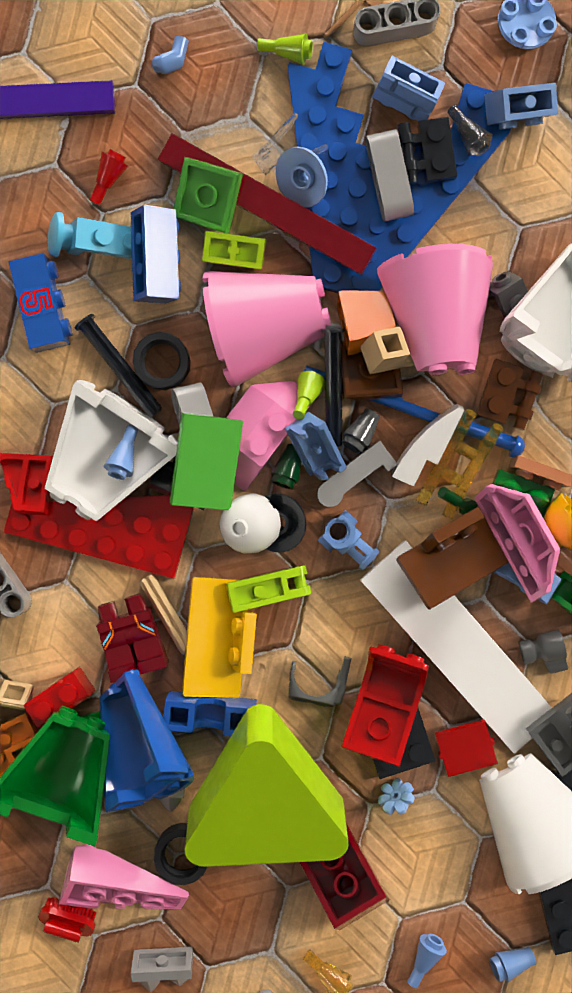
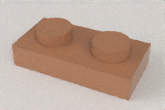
M519 455L512 457L509 468L516 470L515 475L530 481H532L533 477L544 480V486L560 491L561 487L572 486V474Z

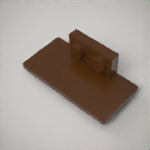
M479 507L432 532L421 544L396 558L397 563L429 610L509 563Z

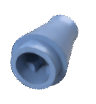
M530 947L495 952V956L489 958L491 969L498 982L505 980L508 983L531 966L536 965V958Z

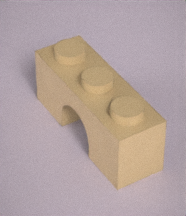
M401 327L373 331L360 347L370 374L415 365Z

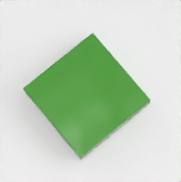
M184 157L173 208L176 209V218L223 233H229L243 173Z

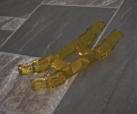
M467 409L459 420L438 465L435 464L427 476L416 501L426 506L440 478L455 484L453 492L463 499L484 460L504 430L503 427L498 423H493L476 450L461 442L477 416L473 410ZM455 452L471 460L463 475L447 468ZM447 503L442 515L453 519L458 506L455 507Z

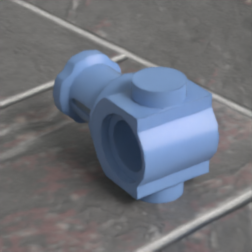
M344 510L338 517L332 518L326 523L324 533L317 541L329 552L335 548L342 555L347 553L359 564V569L364 570L374 560L379 550L377 548L373 549L360 538L362 533L355 527L358 521ZM334 523H342L345 526L346 533L341 539H333L330 536V527ZM355 546H357L361 551H363L365 555L363 556L361 553H359L355 549Z

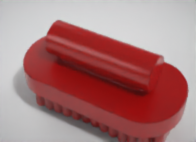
M54 897L47 899L45 906L41 908L38 919L45 924L44 933L79 943L81 936L87 937L93 934L96 926L94 923L96 911L93 912V909L62 905L59 904L60 899L58 900V898Z

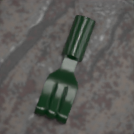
M441 487L438 491V497L455 507L458 506L459 513L462 515L479 507L476 501L470 498L462 499L461 496L446 487Z

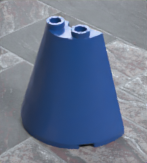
M138 670L124 672L116 683L109 686L110 689H107L100 696L101 720L106 723L104 729L110 734L104 781L106 812L144 805V801H150L152 798H157L158 800L166 798L185 789L194 780L193 771L140 677V672Z

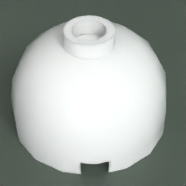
M255 493L241 495L232 500L229 510L221 512L219 522L221 535L226 544L233 550L244 554L258 553L268 548L278 538L281 527L280 515L265 496Z

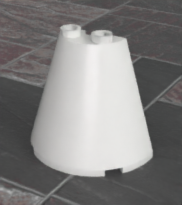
M572 243L565 248L505 317L499 331L503 334L501 338L502 344L519 362L534 371L552 378L555 373L568 376V382H572Z
M77 380L72 387L45 489L50 492V496L57 502L65 504L66 501H69L77 506L75 512L84 519L91 520L92 518L97 521L175 457L178 441L172 435L168 438L162 433L165 428L133 404L106 389L100 393L95 391L94 388L96 386L93 383ZM130 424L138 428L133 444V475L125 477L124 480H119L108 475L104 464L119 442L122 441L126 427Z
M530 753L524 757L522 754L512 757L507 761L509 767L504 770L498 771L496 768L487 770L481 775L479 780L505 880L509 889L515 894H520L522 892L521 889H526L528 894L542 892L572 879V791Z

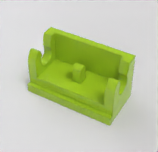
M206 231L202 261L262 269L267 239Z

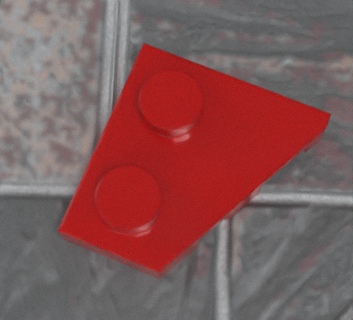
M0 453V464L5 475L4 480L11 494L10 499L13 508L18 514L47 516L50 492L45 489L53 456Z

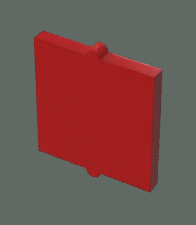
M485 719L435 732L440 749L438 755L440 759H443L448 777L498 764L493 748L495 741L492 737L490 738Z

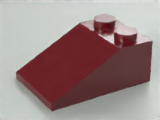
M348 825V849L343 856L330 861L300 862L334 929L339 931L390 900Z

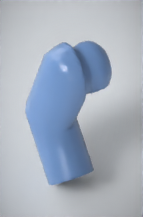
M175 36L172 50L153 58V70L157 73L169 74L181 69L184 64L189 40L183 36Z

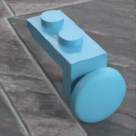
M55 212L53 214L47 237L48 251L51 256L57 257L62 249L67 250L68 254L79 255L85 251L132 259L131 227L79 217L70 224H65L62 212Z

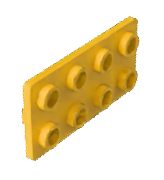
M192 578L182 695L185 697L239 698L242 674H252L257 614L249 610L233 613L226 583L239 579Z

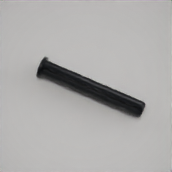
M90 314L76 324V331L81 330L146 414L149 417L158 414L162 409L161 405L95 323V315Z
M345 328L321 329V332L325 333V423L336 446L340 447L342 446V332H345Z

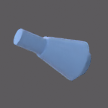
M130 424L127 425L122 441L119 442L104 464L108 475L115 479L124 480L125 477L133 475V444L138 432L137 427Z
M423 934L420 936L414 963L415 967L407 981L413 988H418L425 973L447 953L443 940L437 935Z

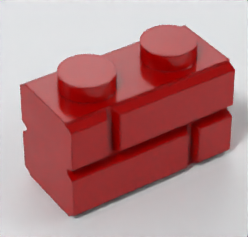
M78 667L24 704V707L40 729L54 712H59L61 706L72 709L90 697L96 690L83 670Z

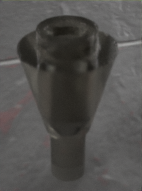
M457 105L450 107L447 113L457 125L467 155L480 156L485 153L491 145L492 134L470 118H467Z

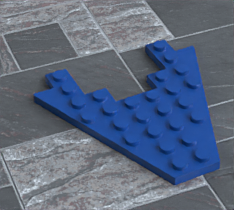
M323 42L316 70L289 62L288 77L297 147L307 148L319 157L325 167L328 179L327 191L323 199L318 204L307 207V209L377 248L361 276L309 246L312 275L316 277V280H322L324 290L338 294L339 291H380L383 288L377 274V268L383 262L398 254H404V258L411 254L509 135L511 128L499 130V124L487 125L484 94L493 92L492 90L468 83L464 84L451 128L457 178L455 180L426 184L425 173H417L418 184L410 185L414 215L384 222L379 208L367 147L356 143L364 114L336 107L352 49ZM416 146L414 150L415 160L418 161L422 160L420 146Z

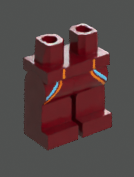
M141 593L124 599L128 610L126 614L118 615L115 601L98 606L100 622L96 627L105 652L111 683L116 682L126 671L138 670L141 675L166 668L169 663L157 623L153 616L152 607H147Z

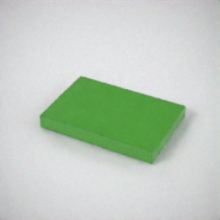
M182 412L170 496L171 505L219 510L230 509L243 427L242 420Z

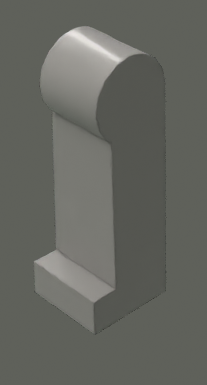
M378 441L346 465L347 468L341 473L337 472L322 483L317 490V498L322 505L334 507L342 501L344 493L377 468L382 466L385 472H388L398 464L381 441Z

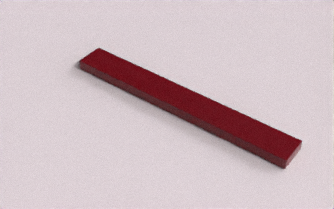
M171 133L158 157L161 163L180 174L184 157L243 173ZM243 173L236 202L237 206L357 274L363 275L377 250L376 247Z

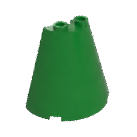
M61 706L59 712H54L0 776V815L8 817L11 809L15 808L66 826L67 838L95 847L98 839L110 734L104 729L106 723L103 720L92 716L89 719L77 716L78 713L75 710Z

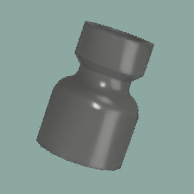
M559 629L539 634L536 641L528 639L518 642L525 665L534 663L538 658L544 660L550 674L568 670L566 647Z

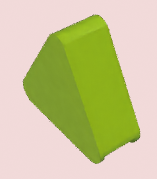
M264 704L251 706L246 710L189 805L185 841V855L187 859L195 865L209 867L330 861L340 858L348 849L345 807L342 796L272 707Z

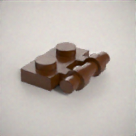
M495 359L476 416L504 425L510 414L516 416L513 427L524 431L528 420L532 419L534 413L532 407L536 395H540L542 389L540 383L543 374L532 371L529 381L521 379L523 367ZM517 389L525 392L520 406L512 404Z

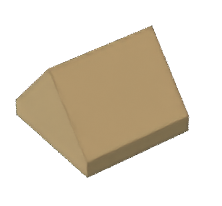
M4 680L0 689V706L25 710L24 704L32 698L33 685Z

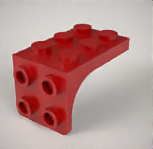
M378 644L377 648L372 646L369 648L366 671L341 747L400 768L427 680L429 665L424 663L422 657L413 654H407L404 657L394 654L395 650L393 648Z

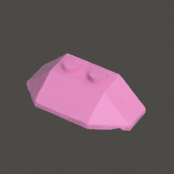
M294 381L251 385L226 417L243 421L234 483L243 491L247 490L286 439L288 434L285 428L297 420L293 416V411L297 404V383Z
M493 484L486 486L474 499L532 603L551 591L560 548L529 494Z

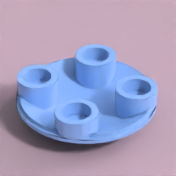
M505 0L498 13V26L501 34L510 44L521 49H534L544 45L551 38L557 27L555 11L548 0Z

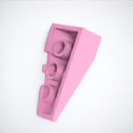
M85 844L75 846L73 849L59 904L83 908H98L99 903H114L116 909H126V906L141 903V907L145 909H181L188 899L189 892L106 850L97 849L94 846Z

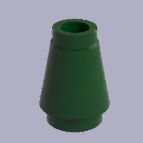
M287 444L286 449L270 473L273 484L293 490L294 485L299 482L302 463L293 444Z

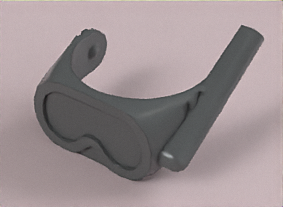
M344 656L342 668L337 675L335 688L330 693L317 697L310 696L300 690L294 677L296 661H292L288 698L324 707H333L334 704L340 705L344 696L351 658Z

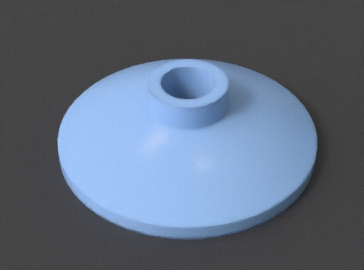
M292 147L284 151L279 157L276 164V180L282 194L305 208L318 204L325 196L328 185L327 173L319 157L304 147Z

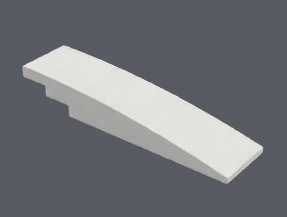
M404 540L360 580L515 754L532 739L525 728L552 707L455 596H452L431 610L427 609L396 561L399 555L412 549L408 542Z

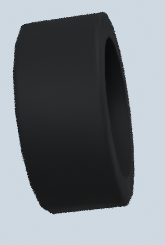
M156 332L147 335L139 341L134 350L132 362L135 373L143 383L153 389L168 390L176 388L185 380L190 371L191 360L187 348L179 338L170 333ZM159 344L171 346L178 353L179 367L176 372L164 379L155 378L150 375L144 363L148 350Z
M178 823L168 827L162 832L154 849V863L157 872L164 880L175 885H187L196 882L204 875L208 868L195 865L191 869L180 870L167 862L165 852L168 843L174 838L186 837L187 823Z

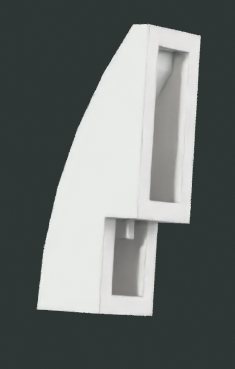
M456 404L427 424L401 454L397 461L398 465L392 470V477L414 486L426 460L438 465L464 412L463 407Z

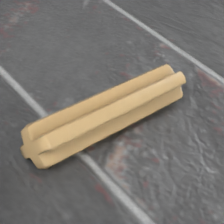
M150 574L140 581V585L179 652L185 655L187 630L155 575Z

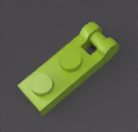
M299 565L226 583L232 612L236 613L312 594L310 585L306 583V565ZM293 577L295 588L289 589L287 579Z

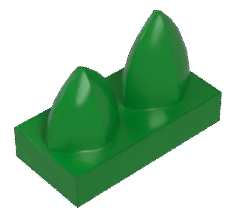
M500 469L497 470L492 483L493 485L529 494L542 517H544L555 491L552 488Z

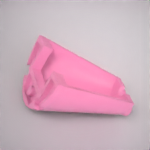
M440 244L417 248V254H412L406 258L401 253L383 262L377 268V274L397 323L401 327L417 371H429L430 375H440L446 373L447 368H453L459 375L474 373L493 270L492 256H486V250L477 246Z
M208 271L203 274V282H208L209 285L203 288L208 324L218 360H221L227 366V368L223 369V373L231 387L244 383L323 338L325 333L321 332V329L331 326L328 308L322 309L320 297L325 296L321 279L316 280L315 276Z

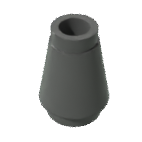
M366 408L343 433L342 444L358 454H362L364 449L368 450L380 416L373 410Z

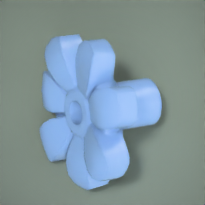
M400 778L393 780L392 787L390 784L384 783L381 787L384 795L378 797V803L383 807L385 813L391 815L396 809L397 813L402 815L407 811L409 804L414 802L415 798L411 793L414 788L409 782L403 784Z

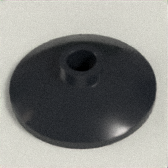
M274 493L265 496L270 500L268 502L273 508L277 509L279 515L285 519V526L280 527L278 538L266 549L272 552H286L295 548L302 541L306 532V517L302 507L296 500L285 494Z

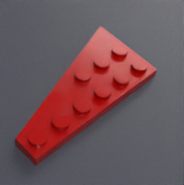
M170 496L126 497L99 520L95 521L92 518L87 520L75 512L77 506L69 501H66L65 504L57 501L49 502L47 516L18 514L14 510L13 505L11 504L4 533L172 579L176 577L195 508L171 505Z

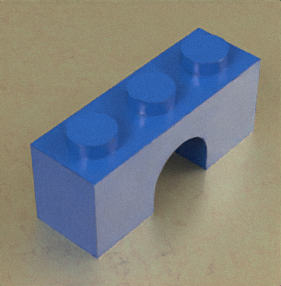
M169 691L165 700L164 720L170 731L193 733L195 728L212 727L222 730L223 736L231 737L246 710L251 706L257 705V699L185 697L182 695V692Z

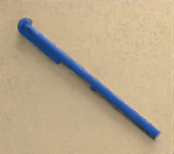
M306 365L304 371L316 372L325 380L324 371ZM401 397L367 399L431 422L440 415L438 412L404 401ZM460 418L454 430L509 450V457L521 455L525 449L524 440L520 436L513 437Z

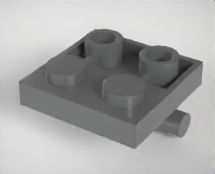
M571 693L525 728L562 777L572 770Z

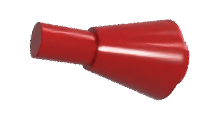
M111 149L108 154L101 153L96 179L97 184L89 199L90 201L98 205L101 204L107 189H110L128 168V165L124 163L126 157Z

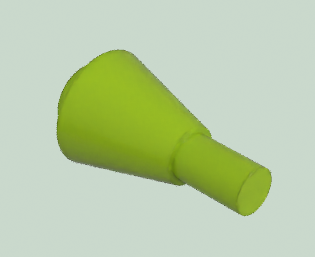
M307 33L278 38L277 40L259 38L257 50L273 52L304 65L306 59H311L313 42L308 40Z
M304 371L299 374L297 380V404L293 411V416L296 419H303L305 417L308 407L325 389V380L320 374L313 371Z

